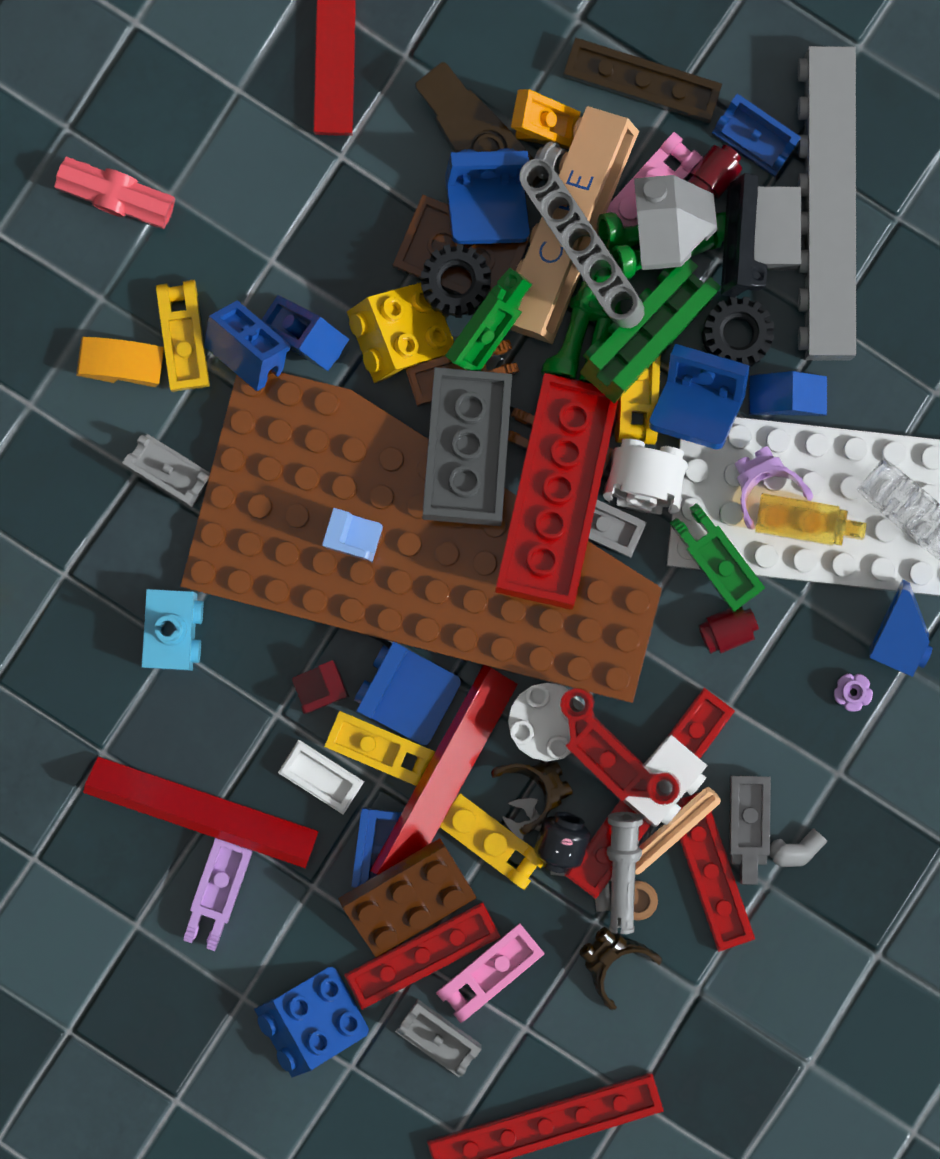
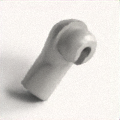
M813 828L799 844H786L782 839L774 840L770 844L769 856L773 858L775 864L781 867L804 866L828 841Z

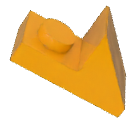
M520 89L517 91L511 128L516 130L515 136L519 140L543 145L552 141L558 143L560 148L570 149L574 139V126L580 118L581 112L530 89Z

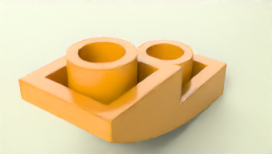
M82 337L76 376L110 383L121 380L156 387L160 382L164 347L110 338Z

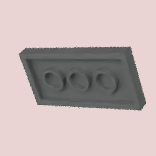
M434 367L422 520L501 526L512 374Z

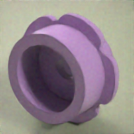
M845 674L837 681L838 686L834 690V697L839 705H844L847 711H859L863 705L866 706L871 702L873 691L869 688L870 682L864 675L856 674L853 676L852 674ZM852 688H855L857 690V694L855 696H852L850 694V690Z

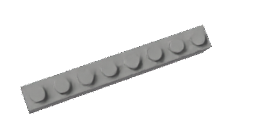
M809 46L804 58H799L798 82H804L805 97H799L798 120H805V135H799L801 139L798 142V158H805V173H799L798 187H801V197H805V211H801V235H805V250H801V265L798 268L799 273H805V288H799L798 311L805 312V327H799L798 349L805 350V360L851 361L856 356V47Z

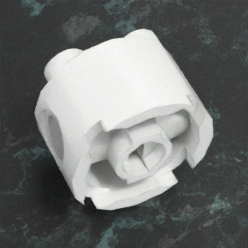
M622 439L621 447H615L611 452V472L604 486V499L610 502L613 496L617 497V506L638 512L662 514L663 507H669V514L677 513L680 511L682 501V481L685 472L688 470V464L683 460L684 452L681 449L663 446L660 450L645 448V443L642 441Z
M543 683L533 685L519 694L511 706L508 719L511 738L519 750L533 759L543 761L563 759L572 753L566 747L571 740L568 718L563 714L560 706L562 696L569 689L563 685ZM575 696L573 700L574 707L578 710H583V704Z

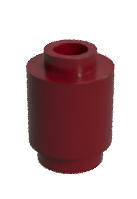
M723 144L721 148L712 145L689 173L691 178L688 182L713 193L714 198H720L731 182L743 170L739 164L741 157L726 144Z
M742 606L735 612L728 608L706 617V622L698 625L709 654L719 651L721 654L755 640L753 632L759 630L751 608L743 610Z

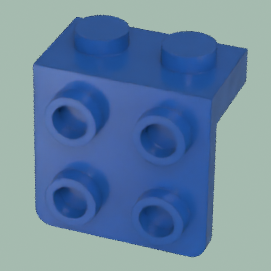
M504 148L492 152H477L472 149H465L450 153L445 173L451 236L454 243H523L528 240L530 231L525 190L520 182L522 166L529 161L528 151H515L514 149Z
M675 344L670 354L667 382L649 419V428L653 431L712 449H721L745 398L750 365Z
M393 641L390 648L383 645L373 663V666L378 669L373 681L370 683L364 680L354 699V701L360 703L356 711L420 745H427L459 689L461 681L457 675Z
M333 967L320 971L284 994L266 1001L254 1009L258 1016V1025L261 1031L271 1039L277 1050L279 1064L285 1071L289 1072L291 1077L313 1070L367 1036L369 1028L338 971Z

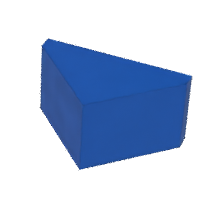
M796 371L750 375L749 415L826 416L827 376Z

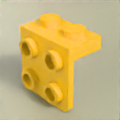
M421 282L369 296L347 311L350 329L357 338L363 354L364 365L370 372L374 383L387 380L404 368L443 357L454 343L445 316L438 310L437 312L433 310L429 302H426Z

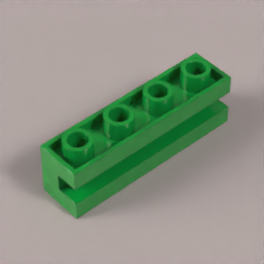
M690 258L681 267L665 268L656 279L661 284L653 292L647 287L639 295L644 305V316L636 326L621 328L613 323L608 329L612 335L605 343L597 339L583 355L588 361L580 373L614 404L711 302L721 289V286L711 277L703 283L693 273L698 268V265Z

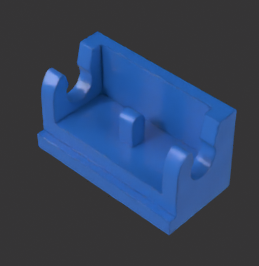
M738 93L731 101L724 115L720 117L712 132V135L773 177L777 175L801 139L799 135Z
M237 300L209 316L204 347L254 390L259 391L265 387L270 370L277 377L281 374L286 354L290 351L291 345Z
M364 807L361 809L351 887H358L377 875L370 870L402 812Z

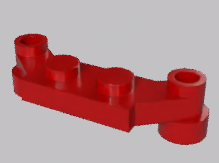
M573 688L562 696L560 706L563 714L568 718L571 739L566 747L622 802L628 796L651 798L657 804L666 805L672 803L678 797L681 786L678 778L673 773L667 771L651 772L594 717V700L590 692L583 688ZM575 696H580L584 699L585 707L583 710H578L574 707L573 700ZM661 780L670 782L672 786L670 793H664L659 789V782Z

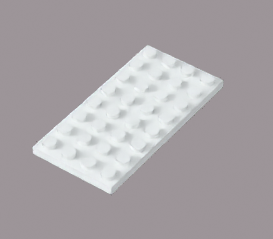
M736 417L721 449H712L680 439L679 449L684 452L683 460L687 462L688 470L685 472L682 481L680 511L672 514L671 521L675 518L683 521L696 542L705 536L707 532L691 515L689 508L695 503L703 509L716 527L719 525L756 576L897 591L903 579L910 582L914 594L940 596V439ZM769 447L774 457H779L785 467L802 478L805 485L810 488L813 498L808 502L803 496L801 488L791 479L775 476L763 479L754 486L748 496L747 512L750 518L754 520L755 529L749 530L744 523V514L741 510L740 498L742 491L737 480L740 474L735 466V462L744 457H749L752 460L756 458V451ZM670 527L666 566L701 570L686 551L688 547L682 542L672 527Z

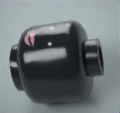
M556 812L554 816L543 820L534 852L538 858L544 861L543 866L546 869L555 873H565L566 869H574L581 866L590 839V832L584 826L585 821L582 818L567 812Z

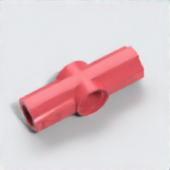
M65 157L61 163L54 186L56 190L93 203L94 207L106 213L122 218L126 215L161 229H165L169 222L176 200L174 196L139 184L135 178L109 168H106L104 171L69 157Z

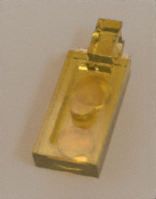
M762 493L754 533L828 546H842L843 537L863 540L867 523L847 520L848 511L839 509L840 506Z

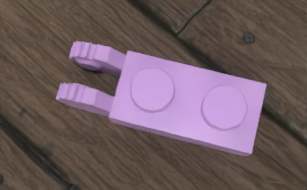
M215 838L190 909L192 915L185 932L184 941L192 943L197 937L201 917L204 915L215 919L213 929L210 931L207 939L206 949L216 950L224 925L229 922L253 850Z

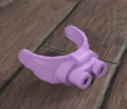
M769 447L756 451V458L752 460L749 457H744L735 462V466L740 474L737 480L742 491L740 498L741 510L744 514V523L749 530L755 529L754 520L750 518L747 512L748 496L754 486L763 479L774 476L791 479L801 488L803 496L808 502L813 498L810 488L805 485L802 478L785 467L779 457H774Z

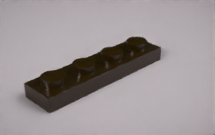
M576 37L563 74L564 78L709 124L722 87V83Z

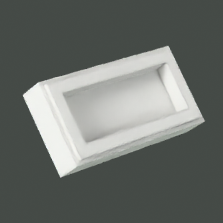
M301 740L297 741L278 771L280 775L343 815L365 782Z

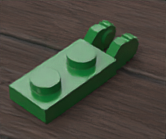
M695 503L689 509L695 521L707 532L705 536L696 542L689 533L687 526L678 518L671 521L670 525L688 547L686 551L732 612H735L763 591L765 586L719 525L716 527L703 509Z

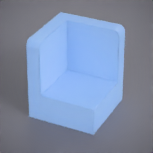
M333 508L322 546L336 552L373 562L383 525L354 516L347 511Z

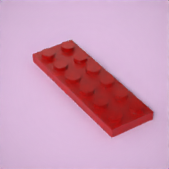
M544 373L495 593L573 610L618 401L615 404L591 383Z

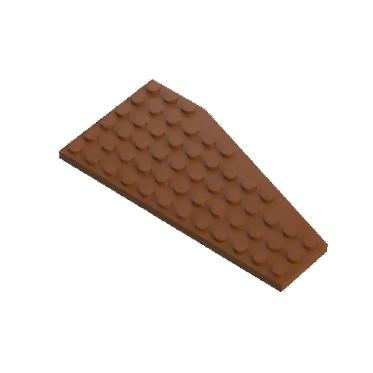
M270 370L265 387L256 391L236 374L180 587L559 685L583 688L594 694L633 703L662 592L660 586L588 541L573 610L495 593L517 495L504 488L501 526L422 520L428 438L350 389L281 373L277 377ZM333 508L347 511L354 516L383 525L373 562L336 552L322 546Z

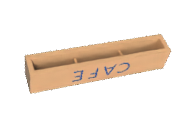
M587 106L583 117H580L574 126V139L570 149L560 160L559 178L597 233L598 216L607 212L639 130L626 117ZM561 205L557 207L553 212V219L564 218L568 214L570 206ZM541 217L540 222L531 231L530 247L525 259H522L516 268V272L523 275L532 285L522 298L518 308L522 313L511 327V330L553 344L581 274L544 218ZM582 236L578 238L573 245V250L582 251L586 249L591 242V237Z

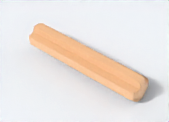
M710 787L703 789L679 810L667 825L661 826L639 846L642 849V857L636 862V875L647 869L720 804L721 800L714 790Z

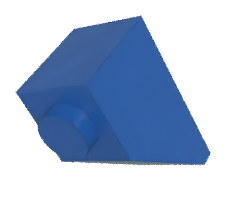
M277 295L261 319L291 345L290 349L326 371H329L333 363L340 357L343 348L349 341L345 335L322 317L280 295Z
M902 579L869 647V658L913 677L918 666L921 668L926 666L933 647L929 646V632L910 582Z

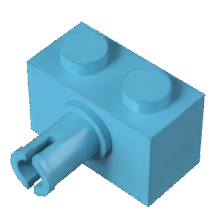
M146 589L142 668L193 671V663L200 662L201 640L195 639V625L202 624L203 601H197V593Z

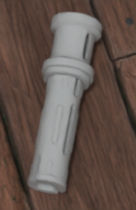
M615 812L608 815V823L612 825L611 845L607 847V856L612 861L609 931L617 934L618 928H621V934H630L634 932L636 862L642 857V849L638 847L639 826L643 825V816L632 812Z

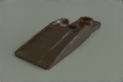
M439 63L415 83L417 91L437 115L435 117L436 123L453 152L465 149H472L477 152H492L504 148L514 149L515 151H527L506 125L471 90L465 88L447 63ZM528 152V157H529V161H530V160H532V159H534V158H533V157L530 155V153ZM537 176L533 180L532 187L536 186L543 179Z

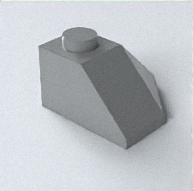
M675 175L635 178L642 270L681 267L691 257V252L704 239L707 241L717 231L714 194Z

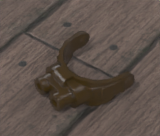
M557 761L546 766L540 763L532 767L515 763L498 766L491 771L493 778L505 773L523 774L534 780L542 789L545 798L544 812L539 818L519 829L523 835L529 834L536 827L541 826L551 810L560 806L562 799L573 794L567 781L561 782L559 778L563 773Z
M603 927L596 933V941L592 945L590 943L585 944L580 949L579 955L586 961L585 966L591 972L597 993L602 997L601 999L604 1004L613 1011L617 1006L614 1000L607 997L604 989L606 972L611 964L622 955L633 952L648 955L658 965L663 960L656 952L647 948L644 944L625 939L618 933L612 934L606 927Z

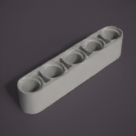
M532 159L526 162L520 171L522 187L607 315L621 328L636 326L644 316V305L553 167L543 159ZM538 175H549V179L543 187H532L533 180ZM561 205L570 206V210L564 218L553 219V212L557 207ZM582 236L591 237V242L586 249L582 251L573 250V245L578 238ZM603 267L611 268L612 274L607 281L601 283L594 281L595 273ZM623 299L633 300V306L628 313H615V307L619 301Z

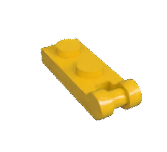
M195 280L183 281V285L169 287L168 283L156 285L170 391L175 392L209 387L210 383ZM185 300L186 310L172 312V302Z
M661 355L619 398L615 425L616 442L622 443V439L641 440L645 444H656L658 432L649 428V419L659 399ZM632 413L643 414L642 425L631 424Z
M339 711L324 746L415 786L419 783L436 752L342 711ZM407 752L417 756L412 771L401 767Z
M461 793L452 803L440 825V828L523 890L531 882L529 877L536 867L541 868L544 861L537 857L532 846L518 838L512 831ZM515 850L525 856L517 868H514L507 862Z

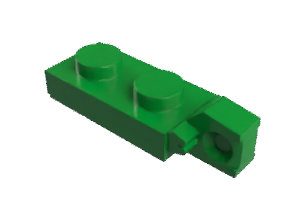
M509 268L497 281V285L491 289V292H489L445 356L451 362L466 370L481 371L522 313L518 308L522 298L531 287V282L523 275Z

